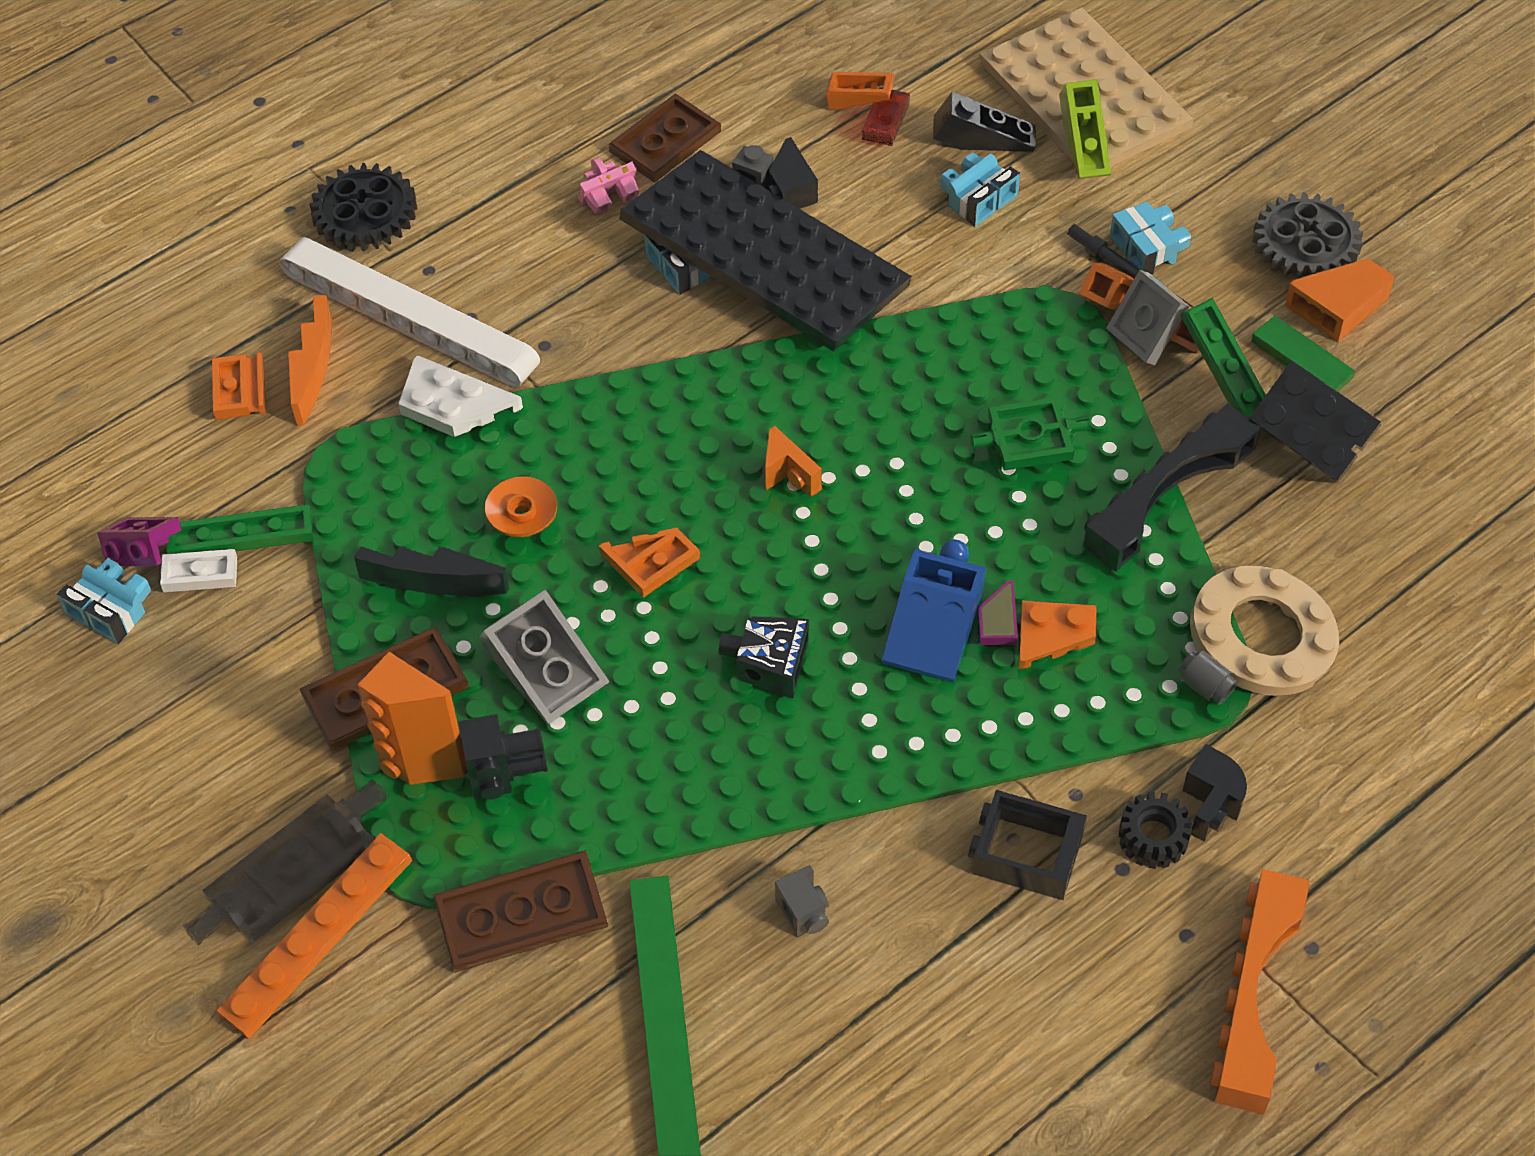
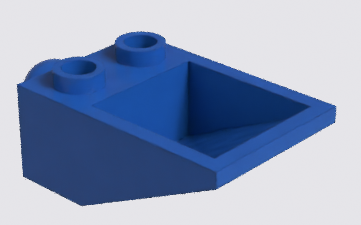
M957 539L949 540L942 545L940 555L914 549L902 584L882 657V664L954 683L984 591L986 567L967 563L969 550L965 543Z

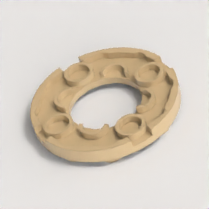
M1239 566L1222 571L1204 584L1191 610L1190 629L1198 652L1200 653L1204 650L1233 672L1232 677L1238 681L1236 686L1251 692L1282 696L1305 691L1313 687L1316 681L1327 674L1338 652L1339 630L1330 607L1310 586L1282 569L1262 566ZM1251 600L1268 601L1269 605L1275 603L1280 606L1281 611L1286 616L1296 620L1297 628L1300 630V643L1295 650L1285 655L1269 656L1257 653L1245 646L1235 635L1231 625L1232 611L1235 610L1236 606L1248 603Z

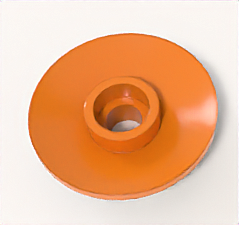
M514 477L501 482L492 489L485 502V513L490 525L498 532L511 537H526L541 532L549 526L557 512V500L553 490L543 481L532 477Z

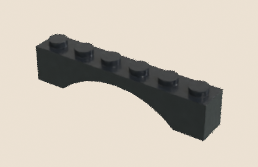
M1226 404L1217 413L1215 411L1211 412L1199 429L1195 432H1188L1182 438L1177 448L1171 453L1169 451L1165 452L1159 458L1155 467L1148 473L1144 471L1139 474L1126 492L1117 493L1104 511L1100 514L1094 513L1088 519L1084 526L1085 538L1083 547L1114 571L1119 570L1140 551L1144 522L1154 504L1167 491L1184 480L1199 474L1236 467L1256 449L1261 427L1229 404Z

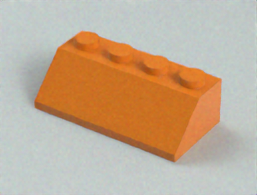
M388 652L358 684L362 699L361 705L366 712L367 726L374 740L373 747L379 757V767L390 778L396 779L399 777L409 785L465 777L468 770L450 690L391 652Z

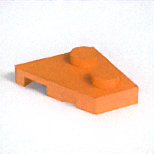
M678 528L659 531L654 535L643 534L634 536L631 543L612 547L610 542L599 545L600 555L643 598L700 559V550Z
M1022 601L1019 669L1029 668L1032 661L1046 656L1055 659L1065 655L1070 650H1081L1095 644V605Z

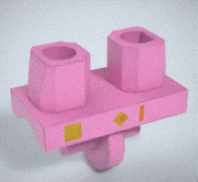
M600 158L592 159V170L584 173L586 181L580 183L581 194L577 198L582 206L588 204L596 215L604 213L611 208L612 201L608 195L613 192H617L622 203L634 200L638 196L639 190L634 179L636 168L633 162L616 168L613 161L604 165Z

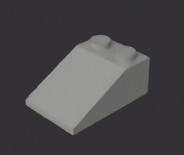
M546 590L485 629L479 637L501 671L547 725L609 683L603 671Z

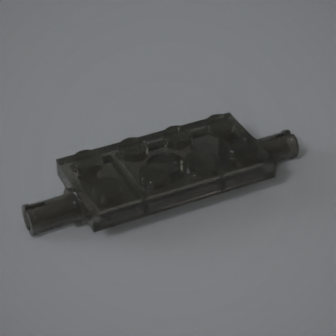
M370 780L367 785L346 801L342 798L340 801L335 802L326 794L205 887L202 891L211 905L190 922L183 925L186 933L199 946L223 925L228 924L230 926L232 924L251 944L348 869L374 841L373 836L360 823L364 815L387 799L384 790L379 784L376 785L374 780Z

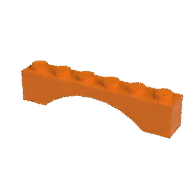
M1262 869L1258 883L1250 882L1245 905L1252 906L1251 918L1243 917L1239 933V940L1246 941L1244 953L1236 952L1232 975L1239 977L1237 989L1229 988L1224 1010L1232 1013L1230 1025L1222 1024L1217 1048L1224 1050L1222 1062H1214L1210 1085L1217 1087L1214 1101L1216 1103L1263 1115L1266 1111L1271 1096L1277 1059L1266 1042L1259 1022L1256 1001L1258 976L1268 958L1285 941L1297 934L1304 916L1310 880Z

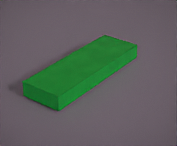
M1275 315L1252 335L1251 341L1286 366L1293 360L1338 392L1354 378V369Z

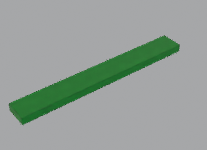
M669 875L629 880L658 1156H701Z

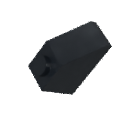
M790 137L785 139L769 169V185L766 186V189L801 209L818 203V179Z

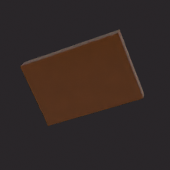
M675 93L610 142L609 152L626 164L633 162L636 171L655 183L721 132V123Z

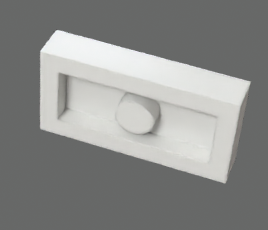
M235 549L162 555L160 585L163 592L236 587L237 554Z

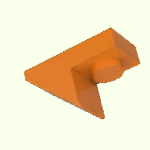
M776 426L772 427L769 430L766 455L765 488L768 490L788 477L795 488H801L810 497L814 496L822 490V468Z

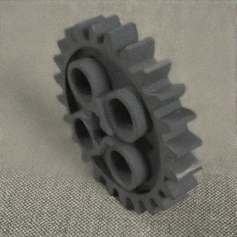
M1303 192L1301 199H1297L1290 193L1287 202L1281 197H1277L1275 205L1267 203L1266 210L1259 212L1258 220L1255 221L1252 242L1256 244L1255 252L1263 253L1262 263L1272 261L1271 271L1281 268L1283 269L1282 277L1285 278L1290 273L1295 274V279H1299L1302 276H1309L1357 262L1363 244V232L1359 231L1360 221H1352L1353 212L1343 213L1344 204L1336 207L1332 206L1333 198L1331 197L1322 202L1320 201V194H1316L1314 199H1309L1306 192Z

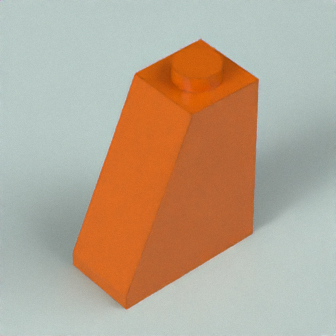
M1367 258L1295 279L1290 283L1285 306L1339 342L1389 299L1395 276Z

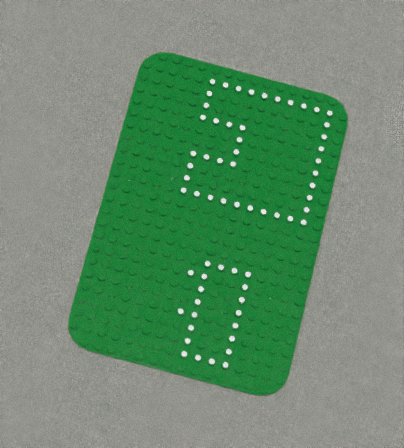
M1042 285L1037 288H1022L871 319L834 352L808 335L801 333L511 392L521 397L523 406L521 410L513 412L510 408L499 411L494 414L495 421L483 426L473 427L470 431L456 437L403 415L363 422L352 427L341 428L318 446L304 468L303 495L305 505L310 504L312 510L314 531L312 546L335 672L436 626L469 685V688L451 696L458 727L459 721L494 714L498 715L501 732L505 731V735L540 727L548 769L547 772L542 771L514 777V781H511L512 793L503 794L496 799L482 798L474 800L468 773L465 777L409 785L399 777L396 779L390 778L381 770L377 751L373 747L372 733L349 743L348 748L366 848L382 833L408 852L412 858V862L387 889L401 901L425 909H436L433 898L434 894L584 850L587 852L595 877L1194 740L1231 726L1248 707L1252 694L1251 691L1236 686L1229 697L1221 705H1218L1214 701L1208 702L1180 680L1183 672L1179 668L1183 661L1192 652L1197 655L1199 654L1190 629V615L1193 604L1201 588L1216 573L1178 484L1167 491L1154 504L1144 522L1140 551L1119 570L1114 571L1083 547L1085 538L1084 526L1088 519L1094 513L1100 514L1104 511L1117 493L1126 492L1138 475L1144 471L1148 473L1156 466L1157 461L1164 454L1114 335L1106 329L1108 323L1097 307L1075 293L1052 288L1048 285ZM1057 397L1060 408L1068 419L1089 416L1091 421V431L1071 433L1070 439L1074 449L1073 460L1004 471L1000 455L993 445L975 449L971 445V434L991 431L988 409L992 406ZM776 426L822 468V490L814 496L810 497L801 488H795L788 477L768 490L765 488L766 455L769 430L772 427ZM532 477L543 481L553 490L557 500V512L549 526L531 536L511 537L498 532L490 525L485 513L486 499L494 487L507 479ZM678 528L700 550L699 560L643 598L600 555L599 545L610 542L612 547L631 543L634 536L643 534L654 535L659 531ZM957 539L968 547L969 558L967 563L986 567L984 591L979 606L1007 581H1014L1018 634L1017 645H980L977 609L954 683L882 664V657L902 584L914 549L940 555V549L945 542ZM400 546L433 557L438 547L441 546L505 567L509 590L507 594L460 596L429 594L393 588L360 579L354 557L360 547L394 557ZM544 590L550 595L609 680L608 684L548 725L501 671L479 639L485 629ZM1022 601L1095 605V644L1081 650H1070L1065 655L1055 659L1046 656L1032 661L1029 668L1019 669ZM1232 612L1231 625L1238 639L1247 646ZM752 616L809 619V643L794 698L785 697L740 681L737 678V658L719 655L718 653L722 633L743 637L747 620Z

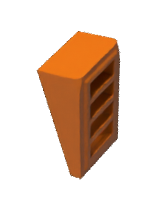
M832 72L826 92L829 110L889 100L894 73ZM883 85V89H877V86Z

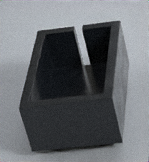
M1291 360L1249 417L1263 431L1338 483L1358 457L1357 453L1352 451V448L1356 445V448L1363 451L1381 426L1380 420L1293 360Z

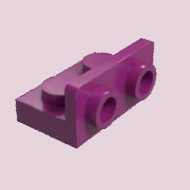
M127 517L97 532L105 560L109 558L120 566H157L162 563L158 546L168 543V537L182 531L178 517Z

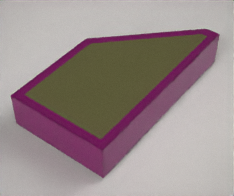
M1007 581L978 607L980 645H1017L1018 634L1014 581Z

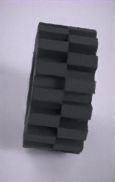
M1148 792L1146 800L1140 794L1135 797L1134 803L1129 801L1125 811L1123 810L1118 837H1121L1119 844L1121 849L1127 847L1125 855L1129 859L1137 855L1136 864L1140 866L1143 865L1144 860L1150 861L1149 868L1156 869L1157 862L1161 861L1162 868L1169 867L1171 860L1177 863L1181 858V854L1184 855L1187 850L1192 832L1191 817L1187 818L1189 811L1185 806L1178 809L1180 801L1174 797L1171 803L1168 802V794L1161 792L1160 799H1155V792ZM1146 821H1158L1169 828L1170 835L1163 840H1154L1146 837L1141 832L1140 826Z

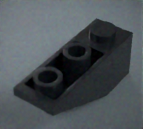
M952 91L934 114L933 139L960 150L1033 152L1036 148V125Z

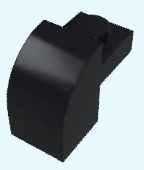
M1205 744L1188 769L1182 790L1203 802V805L1195 815L1191 835L1205 841L1212 829L1216 832L1220 831L1228 816L1237 821L1247 791L1246 777L1241 767L1231 757Z

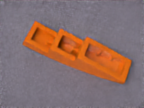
M327 295L313 296L314 322L301 324L302 350L288 351L291 407L297 426L305 424L318 398L327 371L332 339V315Z

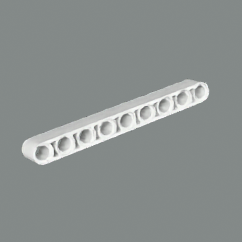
M300 238L279 260L281 269L291 279L323 295H327V297L514 388L521 386L540 363L537 352L526 343L309 238Z

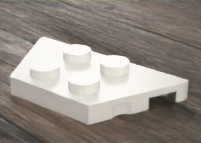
M418 355L413 360L399 401L401 415L453 437L466 433L473 427L483 426L495 421L494 414L510 408L513 412H517L523 408L520 396Z

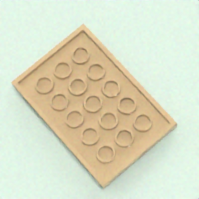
M1082 7L980 53V64L1072 161L1073 157L1063 125L1059 93L1065 83L1098 79L1111 167L1191 129L1194 119Z

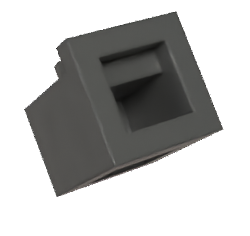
M744 145L733 160L732 169L747 178L750 175L756 177V183L766 188L769 185V169L773 164V156L765 153L760 146L751 145L747 147Z
M810 865L775 881V900L797 937L806 933L815 934L820 932L829 924V920L825 915V908L829 907L828 900L819 885L814 887V871Z

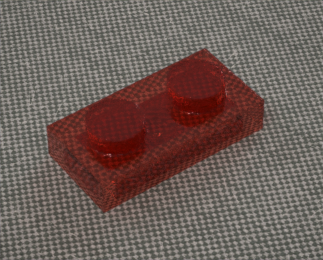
M891 90L889 100L873 103L862 129V140L893 146L910 104V93Z

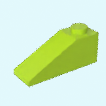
M1098 79L1065 83L1059 93L1063 125L1078 179L1110 176L1112 172Z

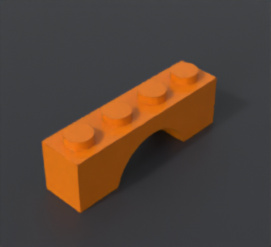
M1093 262L1079 294L1116 311L1135 278L1107 264ZM1182 319L1170 340L1196 353H1201Z

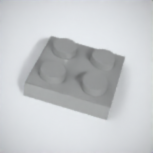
M1139 270L1106 329L1143 361L1155 365L1181 322L1182 318L1180 315L1188 310L1189 305L1150 273Z

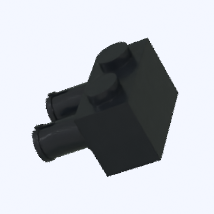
M497 714L459 721L465 762L474 800L482 798L496 799L503 794L512 793L511 781H514V777L548 771L540 727L505 735V731L501 732Z

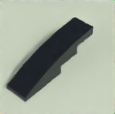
M401 546L394 557L364 547H360L354 557L360 579L393 588L429 594L460 596L507 594L509 590L505 567L441 546L438 547L433 557Z

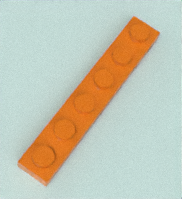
M380 833L216 1010L220 1017L247 1039H250L412 862L410 854Z

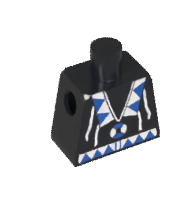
M752 616L747 620L743 637L722 633L718 653L719 655L737 658V678L740 681L785 697L794 698L809 643V619Z

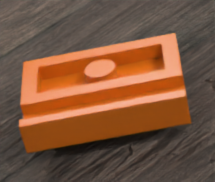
M262 352L257 353L255 357H247L244 354L212 358L213 413L215 419L250 416V412L260 411L261 414H266L265 371Z

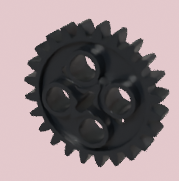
M362 163L360 170H355L352 165H349V172L347 173L338 169L336 170L337 178L326 176L327 185L318 184L319 193L312 194L313 203H310L313 225L317 228L318 235L324 234L327 243L335 240L337 248L347 243L349 251H352L356 245H360L361 250L365 251L368 244H372L375 249H379L380 241H384L389 245L392 244L390 237L392 235L399 238L403 237L401 228L410 230L409 220L416 219L415 210H418L414 187H411L410 180L403 179L402 172L400 171L392 174L390 166L380 171L378 163L372 169H367L366 164Z

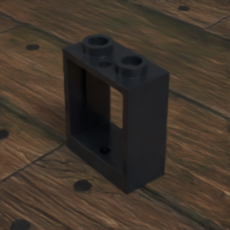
M996 790L992 803L985 802L981 811L979 825L984 826L981 836L974 835L971 841L968 857L974 859L972 874L1064 901L1084 835L1087 815ZM1000 819L1064 837L1053 872L990 855Z

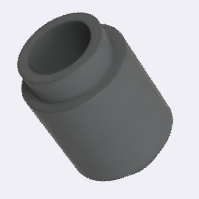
M1204 650L1198 655L1194 652L1190 653L1179 668L1183 672L1180 678L1183 683L1208 702L1214 701L1218 705H1221L1229 697L1238 683L1232 677L1233 672Z

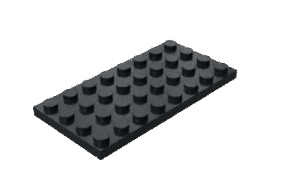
M702 150L695 153L620 210L619 219L833 352L910 285L912 277Z

